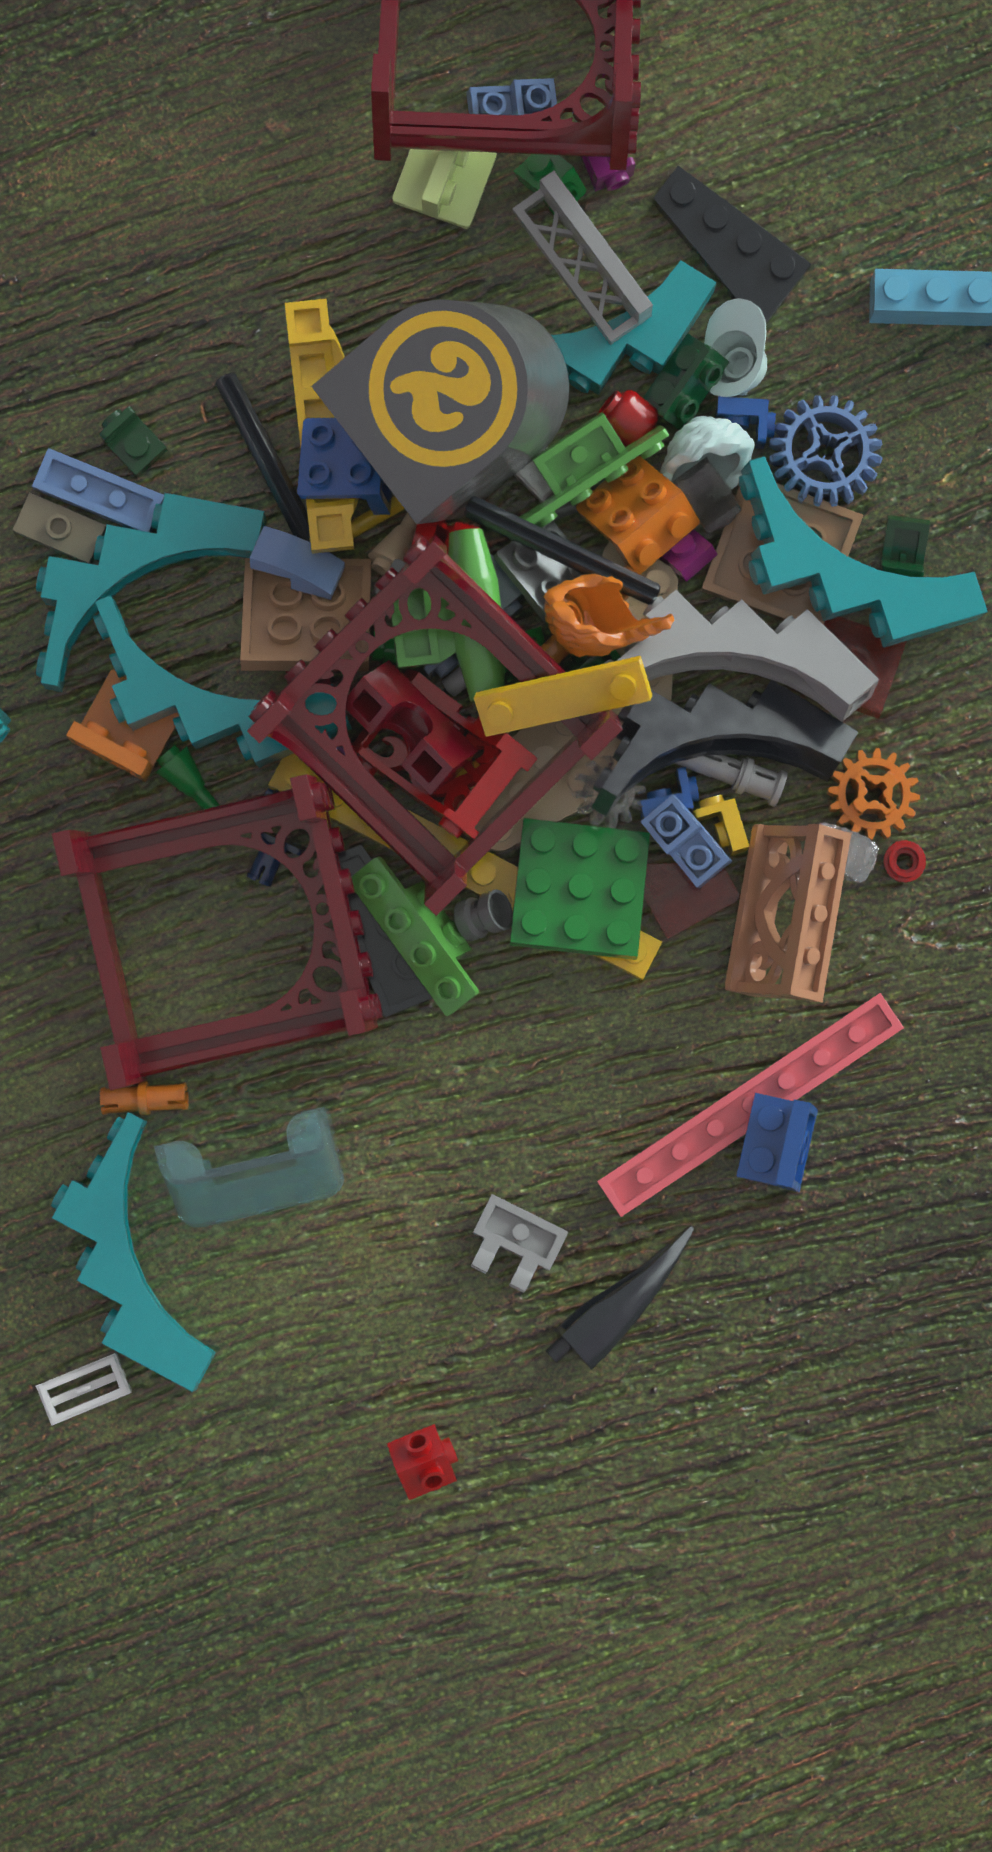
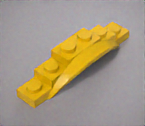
M327 299L285 303L300 448L304 419L334 418V415L311 386L345 358L338 338L329 325ZM359 498L306 499L312 554L354 549L351 517L356 509Z

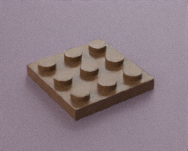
M777 483L778 488L795 513L822 540L848 557L863 514L838 505L832 507L830 502L822 500L820 506H814V497L808 494L805 500L800 503L798 502L800 491L792 489L787 492L783 485ZM739 487L716 548L718 555L712 559L701 591L737 604L742 599L753 611L784 621L791 615L796 619L808 609L824 624L820 611L816 612L810 601L809 588L812 587L811 582L765 595L762 593L760 584L755 585L753 583L748 566L749 561L752 560L750 555L758 546L764 545L763 540L759 541L754 534L751 519L755 514L750 500L746 501L743 498Z
M245 558L240 654L241 671H290L301 659L308 664L319 653L314 648V645L331 628L338 634L349 622L344 617L349 609L360 598H363L367 603L371 600V559H341L345 562V568L330 600L291 589L289 578L251 569L250 558ZM360 640L357 642L356 648L359 652H366L369 645L366 641ZM348 650L340 657L353 659ZM369 656L357 671H369Z

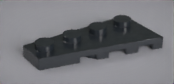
M677 166L653 197V204L685 243H689L699 255L704 266L727 289L728 295L732 299L741 298L752 301L761 309L766 325L811 267L810 262L680 166Z
M362 845L339 853L342 869L349 868L351 876L372 860ZM354 891V893L348 894L351 910H359L364 935L357 937L361 953L366 951L369 953L373 969V976L369 977L374 992L379 996L384 1017H390L432 1000L431 995L357 893Z

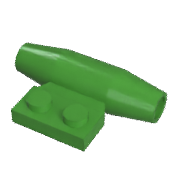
M473 528L450 532L448 555L501 607L498 578L483 529ZM422 588L414 589L408 597V610L415 619H424L431 610L430 596ZM441 598V609L438 616L442 620H449L456 614L449 609H445L449 603L444 598ZM399 599L394 602L395 610L391 617V626H396L402 620L398 606ZM463 619L462 625L471 627V625L465 619ZM419 629L393 637L397 669L440 664L456 653L471 703H475L474 696L476 692L505 686L506 667L484 646L465 635L443 629Z

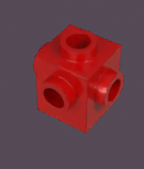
M435 1424L386 1443L396 1473L409 1500L457 1481L451 1464L458 1462V1457L450 1438L441 1440Z

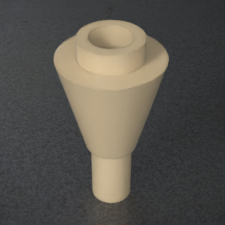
M408 512L401 524L397 525L368 554L372 562V569L381 576L388 571L395 559L405 562L403 558L411 547L417 526Z

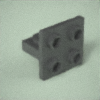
M554 521L542 527L568 540ZM515 541L498 550L494 555V560L524 595V599L548 628L549 624L545 621L546 613L544 610L545 599L543 596L548 589L561 584L565 580H573L584 575Z

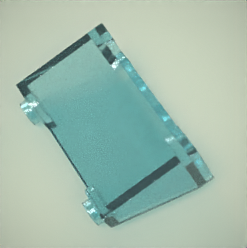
M326 1107L301 1112L290 1120L287 1127V1141L290 1151L212 1169L210 1160H203L199 1150L188 1142L175 1141L154 1146L159 1169L179 1218L191 1227L211 1226L326 1199L335 1195L341 1189L344 1182V1172L330 1111Z

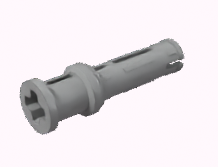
M709 755L675 763L732 785L731 789L735 790L734 792L741 795L743 792L763 798L772 807L777 805L788 772L780 770L777 773L755 765L754 759L749 757L747 759L742 758L740 761L725 755Z

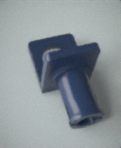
M269 787L265 795L279 791L274 787ZM263 832L261 834L266 844H275L276 833ZM286 839L284 849L288 854L292 852L300 856L307 848ZM258 851L252 867L246 876L254 881L256 879L259 880L264 867H266L259 883L271 887L281 862L262 851Z

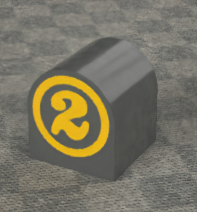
M431 300L402 310L311 386L416 524L463 518L464 510L472 496L483 500L490 496L551 443L564 420L569 399V379L563 355L551 334L537 320L509 306L457 300Z

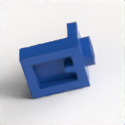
M718 396L715 419H728L732 423L739 424L743 430L748 429L749 424H756L755 448L764 449L766 438H774L776 413L768 412L769 400Z
M686 767L677 768L675 776L679 793L674 795L692 813L694 808L693 802L699 801L695 776L687 777ZM670 788L659 789L646 794L647 799L641 800L639 804L641 820L672 795Z

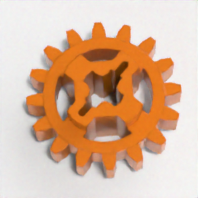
M880 748L874 749L871 758H867L864 751L859 750L856 753V763H853L848 758L843 759L841 764L846 772L835 771L831 776L838 783V786L827 789V795L837 799L836 802L828 807L829 812H841L842 816L836 824L840 827L847 822L852 825L850 830L852 837L860 830H864L866 840L872 841L875 832L880 831L881 836L886 840L891 837V826L900 832L906 827L901 819L902 816L911 819L915 816L916 812L909 807V803L918 802L920 795L910 792V788L919 781L918 778H906L905 773L910 767L909 763H905L900 767L894 764L897 757L896 753L893 752L885 760L881 758ZM865 768H879L887 771L884 776L870 775ZM848 780L855 789L854 801L849 806L845 795ZM897 784L901 791V801L898 809L892 800L893 788ZM865 786L871 790L876 787L881 789L882 794L879 796L881 804L877 800H872L870 803L865 800L864 796L868 792ZM862 814H875L880 820L883 819L884 821L868 822L859 817Z

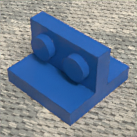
M755 1093L736 1176L800 1192L818 1109L809 1102L795 1099L790 1101Z

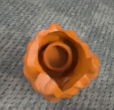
M598 574L581 575L573 580H565L561 584L548 589L543 596L545 599V621L549 624L551 633L556 636V640L566 652L577 657L585 655L602 657L608 655L615 649H620L634 642L643 641L649 636L661 633L663 630H669L675 620L673 614L637 620L629 609V603L624 601L621 593H619L623 587L622 581L612 576L604 577Z

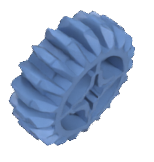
M817 395L813 399V409H810L809 405L804 400H801L797 404L799 415L788 409L783 415L787 424L776 423L775 433L780 437L771 438L769 447L779 452L770 455L769 464L774 466L783 465V467L775 471L774 478L777 481L788 477L789 481L785 484L784 489L789 492L792 489L798 488L800 490L798 502L802 503L808 494L814 496V506H820L822 498L825 497L833 507L838 505V495H840L844 502L850 504L854 500L852 489L863 495L868 489L863 480L873 482L877 477V473L871 467L880 466L882 457L872 452L881 448L882 440L877 438L868 439L877 431L876 424H868L863 427L862 423L865 421L868 413L862 410L856 416L852 415L854 402L849 400L845 404L844 409L837 407L838 397L833 395L828 406H824L823 399L820 395ZM818 422L834 423L847 431L841 434H832L824 428L822 423L818 424ZM805 427L808 432L807 439L810 448L803 452L801 457L794 460L792 440ZM820 445H826V449L828 446L835 449L831 459L826 460L825 455L823 458L816 455ZM857 445L859 452L858 466L852 474L845 477L842 471L844 465L841 455L848 452L850 447ZM810 470H819L826 475L829 481L833 480V482L815 481L804 473Z

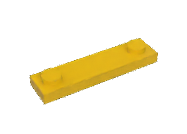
M636 656L476 692L474 701L485 735L488 737L651 701L652 692L641 656Z

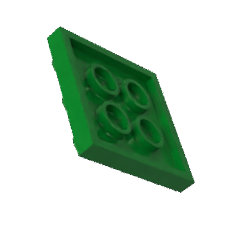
M524 818L509 945L636 960L639 949L650 833Z

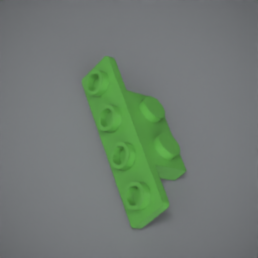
M600 413L532 458L533 463L548 484L553 495L521 515L520 518L542 528L558 516L555 510L567 502L574 506L588 498L593 493L590 487L605 478L607 483L627 472L629 468L626 464L637 456L641 455L642 459H646L664 447L662 440L669 436L668 432L663 426L659 425L625 447L604 413Z
M381 856L372 859L352 876L354 891L444 1015L449 1016L479 993L478 988L457 961L469 952L471 947L466 942V939L461 936L455 922L449 919L444 910L436 916L424 905L425 884L422 881L405 889Z

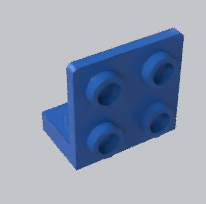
M335 417L304 419L297 488L299 497L301 499L362 498V500L367 501L374 515H390L392 491Z

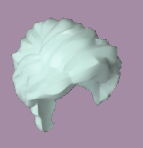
M697 416L675 433L673 440L670 441L667 447V455L660 473L678 488L706 492L707 499L713 503L723 498L726 492L738 485L739 476L742 475L741 470L751 460L755 444L748 433L737 423H732L728 419Z

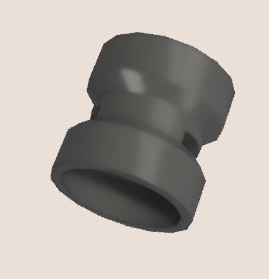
M492 890L481 894L479 899L471 897L459 901L455 905L454 921L461 936L468 941L483 938L488 932L495 934L508 930L512 925L513 910L506 895L500 890Z

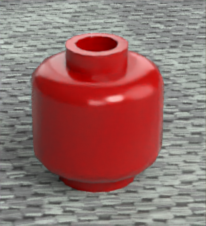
M617 390L614 391L597 413V415L604 413L625 447L654 429L659 418L658 410L633 390H626L622 393Z

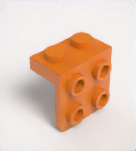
M637 456L626 464L629 468L627 472L609 483L604 480L592 490L593 493L588 498L577 504L576 509L582 518L614 545L623 562L640 575L701 522L683 491L646 460L642 459L641 456Z

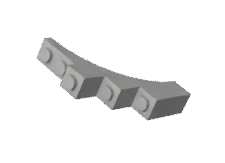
M677 590L665 599L661 596L657 597L652 605H648L643 612L645 618L649 619L673 614L675 621L672 623L671 628L663 630L655 636H649L643 641L627 645L624 650L625 654L618 659L623 660L641 656L648 681L689 670L724 669L756 674L788 685L817 701L841 722L872 697L879 681L808 609L796 619L792 615L787 617L774 631L741 599L731 609L727 606L722 607L708 622ZM609 659L605 663L614 662V660Z

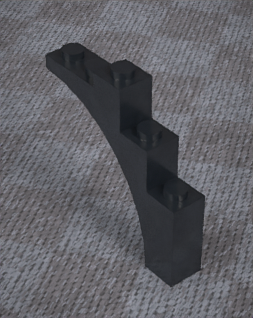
M773 680L769 682L763 693L755 690L746 705L710 683L700 697L693 693L684 708L679 707L651 690V701L625 706L619 713L618 718L623 722V730L616 738L621 740V743L612 757L618 763L613 770L605 766L592 788L599 792L591 808L607 816L621 797L648 775L673 763L709 755L738 754L768 758L798 767L828 782L858 734V731Z

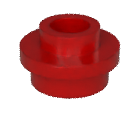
M897 841L884 854V869L888 876L897 882H912L919 878L925 869V853L918 844L912 841ZM904 854L910 857L912 865L909 869L904 870L898 867L897 857Z

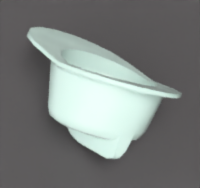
M741 298L728 300L719 306L709 319L704 344L714 348L730 362L725 368L720 381L710 390L715 396L732 397L747 395L748 391L758 386L766 374L767 357L764 352L766 320L761 309L752 301Z

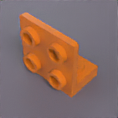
M111 670L82 723L79 724L74 721L66 736L73 744L146 782L157 763L156 760L161 756L176 729L173 718L178 717L179 713L176 712L134 731L128 726L126 721L119 723L110 704V700L116 698L112 685L127 680V677L119 678L116 671Z

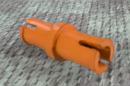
M140 1082L138 1086L122 1087L114 1090L101 1087L100 1105H104V1107H101L102 1115L139 1112L141 1116H148L151 1114V1111L188 1110L189 1095L188 1092H185L188 1089L187 1083L150 1086L149 1082Z

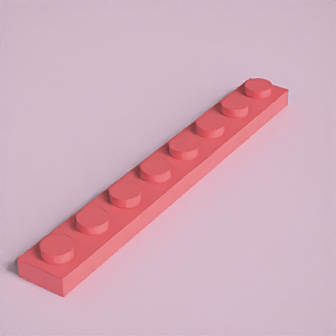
M877 994L597 1181V1183L619 1216H624L745 1135L755 1093L790 1101L797 1100L904 1029L903 1025L882 994Z

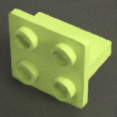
M410 149L392 197L393 203L464 229H469L497 158V153Z

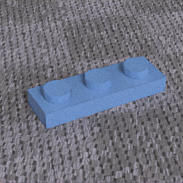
M48 448L32 484L33 489L129 529L152 532V517L155 505L163 504L164 499L163 494Z

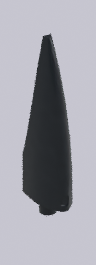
M691 1225L687 1226L638 1269L605 1291L585 1301L554 1330L560 1337L545 1350L546 1353L558 1363L569 1351L573 1350L591 1370L596 1367L637 1322L660 1291L678 1262L694 1228Z

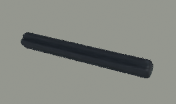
M233 372L221 376L216 380V386L292 534L310 542L307 511L238 377Z
M476 496L470 498L464 510V516L467 519L584 575L612 576L622 581L623 587L620 592L647 605H652L660 592L661 586L658 583Z

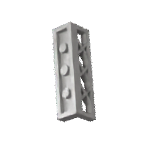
M554 170L540 180V189L512 208L516 218L610 345L652 316L653 304ZM545 200L554 212L552 227L534 224L526 212ZM558 219L566 229L557 228ZM542 234L551 235L550 243L547 242ZM556 236L573 238L579 246L577 260L558 257L553 250ZM583 252L590 262L582 261ZM566 267L575 268L574 277ZM580 269L596 271L601 275L604 280L601 294L583 291L578 284ZM607 286H609L615 296L606 295ZM591 300L600 301L599 311ZM605 302L623 305L631 318L612 330L603 318Z

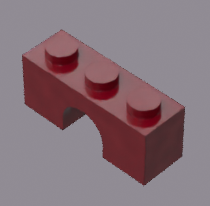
M389 660L363 676L347 696L346 710L370 734L378 729L387 728L397 732L406 740L411 753L401 765L430 795L454 779L478 752L465 736Z

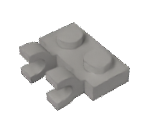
M492 1194L473 1231V1234L484 1240L471 1267L486 1274L498 1248L501 1247L522 1258L509 1286L524 1293L537 1266L550 1271L568 1231Z

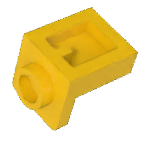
M717 795L698 802L700 808L694 810L692 814L699 822L716 816L719 817L720 822L714 824V829L720 847L728 846L730 856L746 852L750 846L735 798L724 801L723 795Z

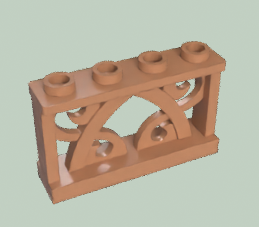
M754 824L752 826L750 847L747 854L725 981V989L727 991L752 997L796 999L823 1003L851 833L821 824H808V826ZM800 841H805L803 854ZM788 846L790 849V859L786 855ZM790 887L795 899L792 921L780 938L775 926L777 905L783 894ZM771 966L768 974L766 975V969H768ZM783 969L781 984H776Z

